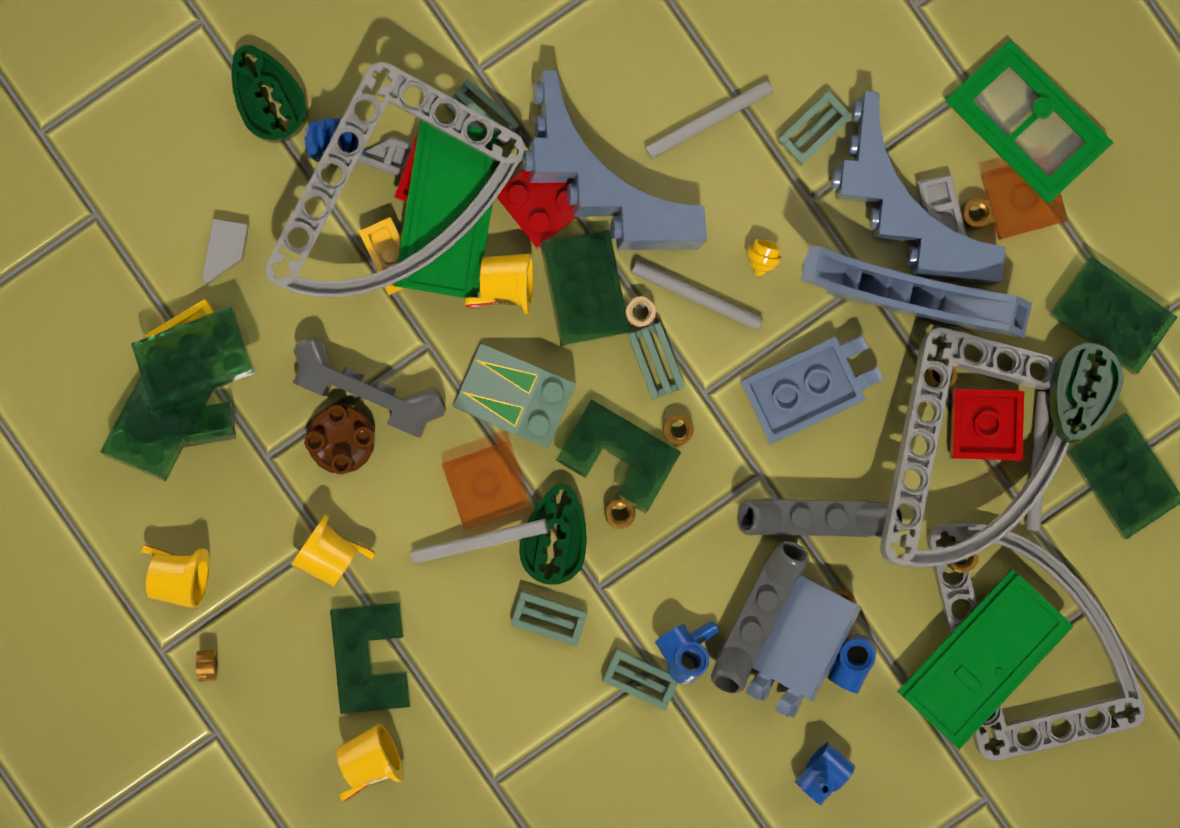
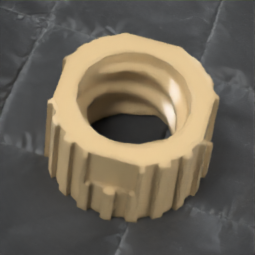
M646 296L632 298L625 310L627 321L639 328L650 325L656 317V306ZM638 304L647 306L649 310L647 318L643 320L635 318L632 313L633 308Z

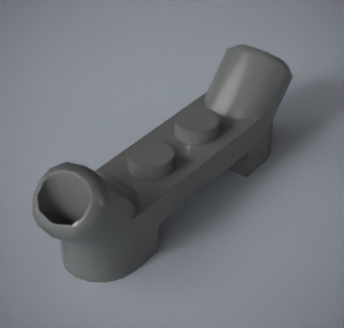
M312 337L301 341L293 349L300 366L293 380L294 384L321 396H328L331 386L334 385L392 411L387 424L406 433L421 438L427 422L442 417L445 414L446 408L441 394L434 387L405 398H399L394 395L396 389L379 381L376 382L375 387L362 382L363 374L347 367L344 368L343 372L335 370L323 339L319 337Z
M751 499L745 500L739 505L737 524L740 531L746 535L882 538L889 503L864 500ZM898 507L897 518L902 522L901 511ZM893 528V532H900V530Z
M783 540L764 559L757 573L756 581L727 637H724L716 654V663L711 673V681L722 691L734 694L743 691L749 674L798 577L808 565V553L799 544Z

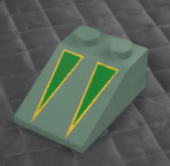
M480 344L453 407L549 449L576 387V383L484 344Z

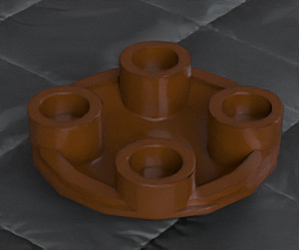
M333 405L323 409L313 418L304 444L310 456L319 467L330 473L343 475L358 470L368 462L374 450L375 434L371 422L363 412L352 406Z

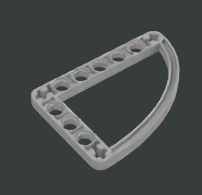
M377 62L371 65L265 267L266 276L269 281L277 286L295 293L314 297H343L363 294L384 288L410 276L452 247L491 206L510 179L524 154L525 148L522 138L511 130L389 63ZM383 69L389 72L387 79L391 81V85L384 84L381 87L378 96H383L384 100L380 103L374 96L362 93L364 87H367L371 92L376 82V79L372 77V73L379 74ZM415 86L423 92L424 99L421 105L412 107L405 103L403 93L406 88ZM366 100L374 105L375 116L371 120L362 121L356 117L354 108L358 102ZM388 102L499 162L483 188L462 214L439 236L405 260L380 272L349 280L317 281L297 276ZM448 104L453 107L455 111L453 122L442 124L436 119L435 110L439 105ZM479 121L484 124L487 133L482 141H473L468 137L467 126L469 123ZM494 129L500 132L495 139L506 143L509 139L514 141L513 148L517 150L516 155L509 154L506 158L501 155L503 149L496 144H492L491 151L485 148V145L492 139ZM345 132L353 133L359 140L358 148L352 153L343 152L338 146V138ZM328 164L337 165L342 171V179L335 185L325 183L321 177L322 169ZM311 196H319L325 202V212L318 217L310 216L305 211V201ZM298 227L306 230L309 235L308 244L300 249L293 248L288 242L289 232ZM283 245L291 253L300 254L302 257L298 263L293 258L288 265V269L292 271L290 277L283 276L281 280H277L274 277L276 271L271 267L274 262L280 264L286 254L278 252Z
M947 328L933 329L923 337L880 543L881 556L887 563L908 568H925L961 561L983 551L1000 540L1034 507L1049 486L1070 444L1061 440L1056 435L1054 428L1030 478L1014 500L998 517L984 529L955 545L938 550H917L952 368L956 367L1050 392L1054 367L1059 358ZM940 337L941 344L946 345V348L938 352L936 361H927V359L930 360L936 356L937 346L932 344V341ZM967 344H972L979 350L980 357L976 363L968 361L964 356V348ZM1000 353H1005L1011 358L1012 368L1010 371H1003L998 367L997 356ZM1032 362H1038L1044 367L1045 376L1042 380L1034 379L1031 376L1029 367ZM927 369H934L939 373L940 383L937 387H930L925 383L924 373ZM1087 372L1082 373V376L1087 378L1085 386L1077 389V392L1082 394L1081 400L1085 398V387L1088 384ZM921 402H926L933 408L934 415L930 421H924L918 416L917 407ZM1075 418L1066 423L1071 426V433L1075 432L1076 425H1074ZM914 436H920L926 441L927 450L923 455L915 454L910 447L911 439ZM907 470L915 471L920 477L919 487L915 490L908 488L903 481V476ZM901 504L908 505L913 511V519L909 524H904L897 518V509ZM893 528L900 531H910V534L901 536L900 546L905 548V553L898 555V557H896V551L891 549V544L898 543L900 532H893Z
M961 522L938 525L928 534V549L938 550L943 548L936 545V540L941 538L940 533L943 531L945 535L952 536L953 541L947 544V547H949L953 542L970 538L987 525ZM1009 531L995 543L1012 549L1034 562L1049 574L1071 597L1096 634L1111 666L1120 695L1010 722H1005L1002 707L1000 706L982 727H990L997 723L998 727L990 728L993 737L1001 740V743L997 744L995 747L996 751L992 752L989 748L984 747V744L989 742L988 731L984 728L978 729L973 735L978 752L986 759L998 761L1139 726L1144 721L1146 715L1139 685L1127 653L1100 605L1083 583L1064 564L1045 549L1025 537ZM965 558L956 563L958 565H963L967 560ZM945 564L933 567L948 633L950 634L965 618L953 616L951 612L953 602L958 599H965L969 604L968 614L977 605L969 571L961 573V578L957 583L947 584L943 578V572L948 567ZM1126 703L1135 708V711L1130 713V719L1122 715L1111 717L1107 710V707H1109V710L1114 713L1125 710L1124 704ZM1092 710H1098L1102 715V723L1095 729H1090L1085 724V717ZM1058 718L1066 719L1069 724L1068 732L1061 737H1056L1051 732L1052 723ZM1025 726H1030L1035 731V738L1028 745L1020 744L1017 739L1018 731Z

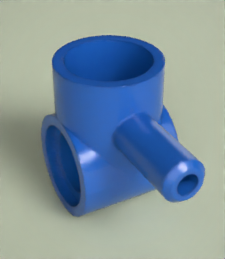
M710 621L692 633L689 632L685 624H682L655 641L667 661L668 673L674 681L680 684H690L707 670L709 654L701 643L718 634L719 628L715 622ZM681 656L690 657L694 661L695 670L685 668L681 662Z
M861 634L848 637L844 641L827 678L843 689L859 693L870 669L875 663L876 647L874 642L869 637ZM856 645L862 646L867 650L868 658L863 662H855L849 657L848 650Z
M826 742L812 755L805 770L794 782L819 805H822L832 792L839 790L848 781L855 770V765L833 745Z

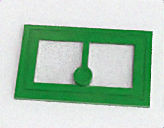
M1011 40L1002 46L945 100L1047 204L1051 203L1114 143Z

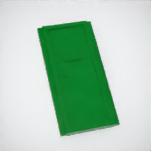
M422 120L419 122L397 263L421 250L451 225L478 195L499 163ZM439 121V122L442 123V124H450V123H447V122H441V121ZM467 126V135L471 140L482 141L487 133L485 129ZM493 131L492 139L485 145V148L491 151L492 144L502 148L503 142L495 139L500 134L499 132ZM493 203L473 227L452 247L430 264L410 276L395 282L394 286L461 298H478L481 262L485 254Z
M1010 569L897 692L960 750L1074 626L1019 574Z

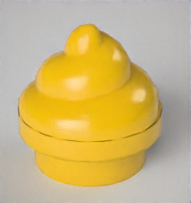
M755 239L754 244L749 246L746 255L750 260L751 268L754 269L755 276H762L780 264L782 259L779 255L781 251L780 246L764 239Z

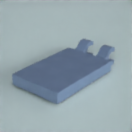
M863 335L843 345L839 344L835 336L741 381L770 444L866 400L862 390L884 380L878 367H874L856 377L854 376L847 358L869 348Z
M800 575L753 666L759 673L750 682L746 693L757 700L765 701L774 681L779 682L789 689L781 697L775 710L787 717L791 716L794 718L804 697L811 701L815 700L862 607Z

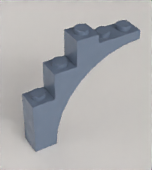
M543 70L538 82L533 84L534 104H539V116L535 118V135L541 138H533L528 150H524L523 168L524 171H529L530 183H571L567 186L568 205H573V217L614 216L615 218H612L610 223V234L612 239H616L617 250L699 249L707 240L704 206L679 204L651 196L627 184L607 169L586 147L573 126L561 96L557 70Z
M865 91L860 97V101L855 100L853 105L852 121L857 122L856 135H851L849 156H853L854 161L844 160L839 165V169L834 168L831 188L837 190L836 199L877 203V208L872 207L869 220V227L874 229V238L915 242L914 247L910 246L907 258V266L912 267V275L984 284L1002 282L1005 257L1004 246L979 242L951 230L930 216L910 196L895 173L884 146L879 120L880 92Z
M809 245L807 257L803 262L801 281L824 289L829 295L845 301L881 306L895 313L931 318L949 326L1025 337L1032 303L1018 296L922 278L866 263L820 246Z

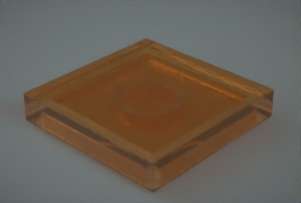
M1050 154L1032 159L1049 177L1055 172ZM1009 165L980 174L987 200L993 208L992 219L998 240L1068 221L1061 193L1051 203L1047 204Z
M508 441L441 464L464 529L530 507Z

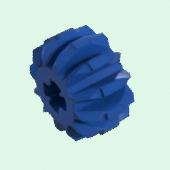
M342 118L320 119L318 122H312L305 129L306 137H304L305 147L308 149V157L320 162ZM345 132L338 138V146L343 152L352 153L358 148L359 140L353 133Z

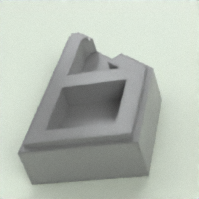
M391 137L363 152L357 163L401 177L412 143Z
M952 173L918 181L916 187L921 207L930 216L951 230L967 236Z
M218 219L212 220L202 278L203 283H212L218 276L244 260L249 225Z

